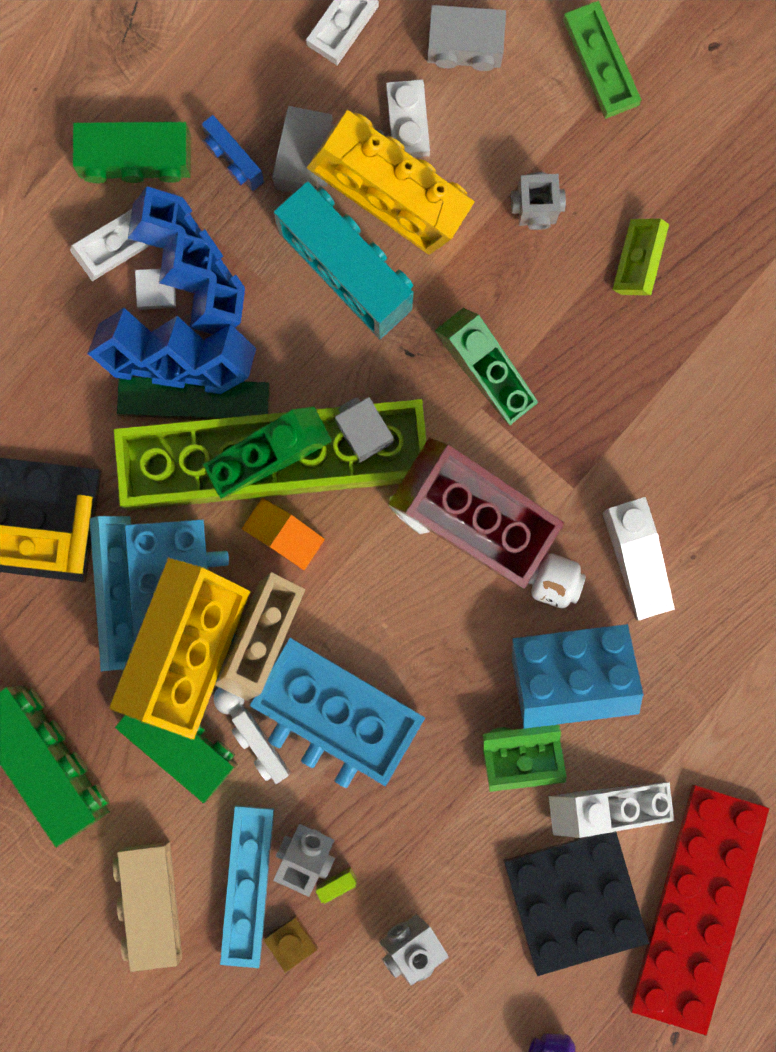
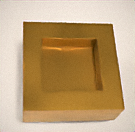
M294 916L267 935L263 940L285 973L318 950L317 945L297 916Z

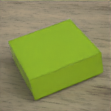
M349 867L317 885L315 891L321 903L325 904L356 887L357 877L352 868Z

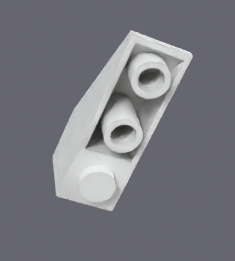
M670 782L579 791L549 796L554 836L581 838L674 821Z

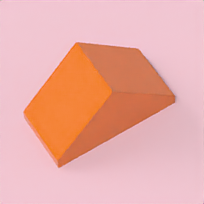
M264 498L260 500L242 527L243 531L304 571L325 541L323 537L293 515Z

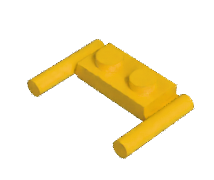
M77 495L72 533L0 525V565L83 574L93 497Z

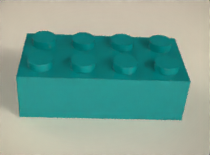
M307 181L274 211L278 232L380 340L412 311L414 292L411 288L414 285L400 269L394 272L385 263L387 256L376 243L371 242L368 245L359 235L361 232L360 227L349 215L345 214L342 217L333 208L335 202L322 187L315 189Z

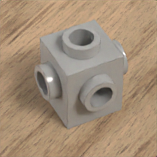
M533 172L521 175L517 191H511L512 214H518L519 226L528 225V228L531 230L548 229L551 227V224H556L560 212H565V189L559 188V174ZM532 202L540 203L537 205H530Z
M299 824L293 838L285 835L276 857L281 859L282 862L274 881L309 897L318 877L326 880L335 857L328 854L334 839L323 835L317 830Z
M417 914L405 923H399L388 931L387 936L379 942L387 954L382 958V961L395 979L401 975L411 986L417 981L428 978L433 973L435 967L449 958L431 927Z

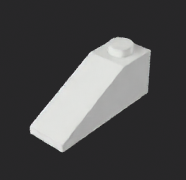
M646 497L608 508L602 514L637 621L674 610L658 533Z

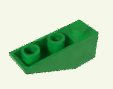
M462 308L434 330L453 359L508 425L513 424L539 403L479 314Z
M315 406L292 409L203 465L220 499L305 458L332 440Z

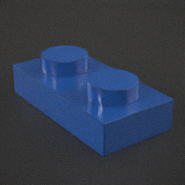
M214 115L204 121L202 127L206 138L203 139V142L208 150L216 158L220 155L224 157L230 164L227 167L228 172L240 186L246 183L252 191L256 190L264 183L261 169Z

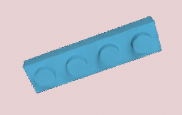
M97 516L90 518L101 671L125 669L133 648L125 543V525H131L130 516Z
M235 806L220 965L260 967L274 808Z

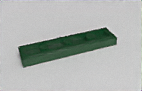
M132 377L131 380L119 378L117 415L222 419L269 414L270 383L243 381L226 392L217 394L205 392V386L185 383L184 388L152 384V378Z

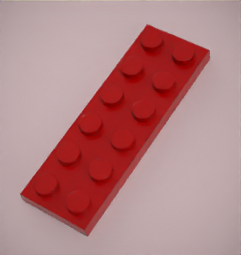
M692 784L649 936V944L646 947L629 1007L631 1013L707 1036L770 808Z

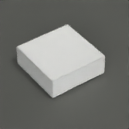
M161 269L135 270L136 299L139 310L176 308L175 288L159 284Z

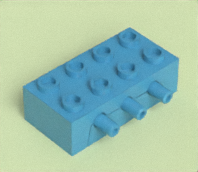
M204 520L125 525L133 646L168 558L205 569L207 567L229 565L227 551L206 552Z
M292 638L288 640L272 667L262 693L256 696L250 705L252 708L278 722L267 740L271 745L281 748L290 731H293L311 742L301 759V762L308 767H315L324 750L342 760L344 764L334 781L344 788H348L357 771L362 772L386 787L425 720L423 715Z

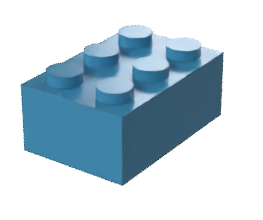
M628 624L512 638V664L524 729L637 715L640 713L643 690Z

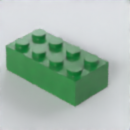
M26 686L6 687L0 691V766L55 848H57L110 813L106 806L109 803V799L103 789L98 784L92 786L84 774L88 769L82 758L76 752L71 754L63 743L66 735L56 721L52 720L49 722L41 710L45 705L38 693L33 688L28 690Z

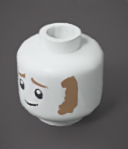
M549 553L544 556L528 583L532 584L531 594L535 600L563 609L570 602L577 603L586 575L581 574V566L576 561Z

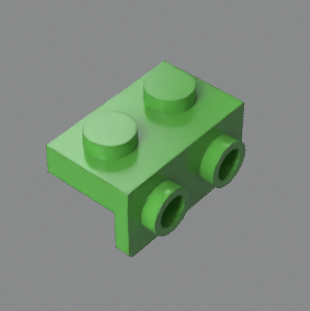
M560 725L517 730L500 727L483 734V755L489 792L566 783L567 775L560 743Z

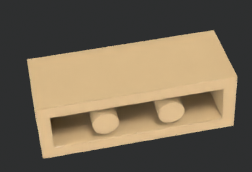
M272 572L258 583L225 657L215 686L247 701L262 693L306 589Z
M170 842L124 847L118 851V858L113 859L115 882H121L122 897L117 899V914L120 922L125 921L126 937L121 939L123 961H129L130 972L178 966L182 960Z

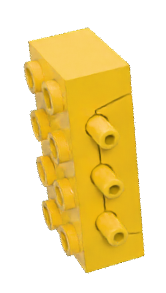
M347 110L329 132L307 166V169L428 255L432 254L453 238L475 201L467 196L466 190L459 184L447 182L437 175L435 168L430 163L422 159H415L404 151V146L397 139L390 136L385 137L375 130L371 121L359 113L353 114Z

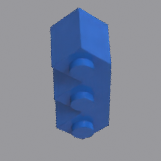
M146 186L133 203L128 239L164 249L159 284L194 293L190 328L210 334H215L230 324L236 328L241 323L245 295L244 285L237 275L232 276L221 260L224 256L205 229L201 231L190 215L192 209L185 199L181 196Z
M122 308L98 324L87 354L115 378L131 380L133 375L152 378V384L184 388L185 383L205 386V392L222 394L248 379L256 347L231 324L203 340L178 316L151 332L128 310Z

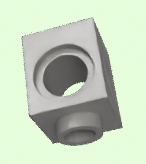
M359 397L354 398L338 409L341 414L335 417L336 424L359 462L366 460L393 444L392 434L369 397L363 401H360Z

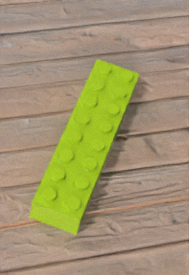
M422 399L374 404L393 436V444L362 462L358 461L336 424L335 417L341 414L338 410L340 407L316 409L332 440L330 443L305 458L220 499L203 464L287 412L114 429L120 506L126 510H138L401 484L427 442Z

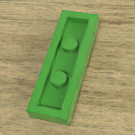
M599 0L565 13L563 18L564 24L605 119L639 106L642 101Z

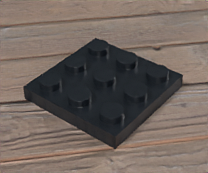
M0 458V525L72 533L77 495L93 497L90 518L96 515L102 471ZM90 521L83 574L0 565V573L86 583L91 550Z
M616 831L581 837L503 860L537 976L649 944Z

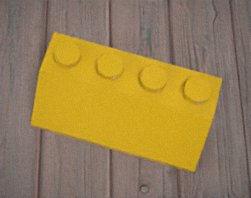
M168 558L109 709L194 739L250 591L203 567Z

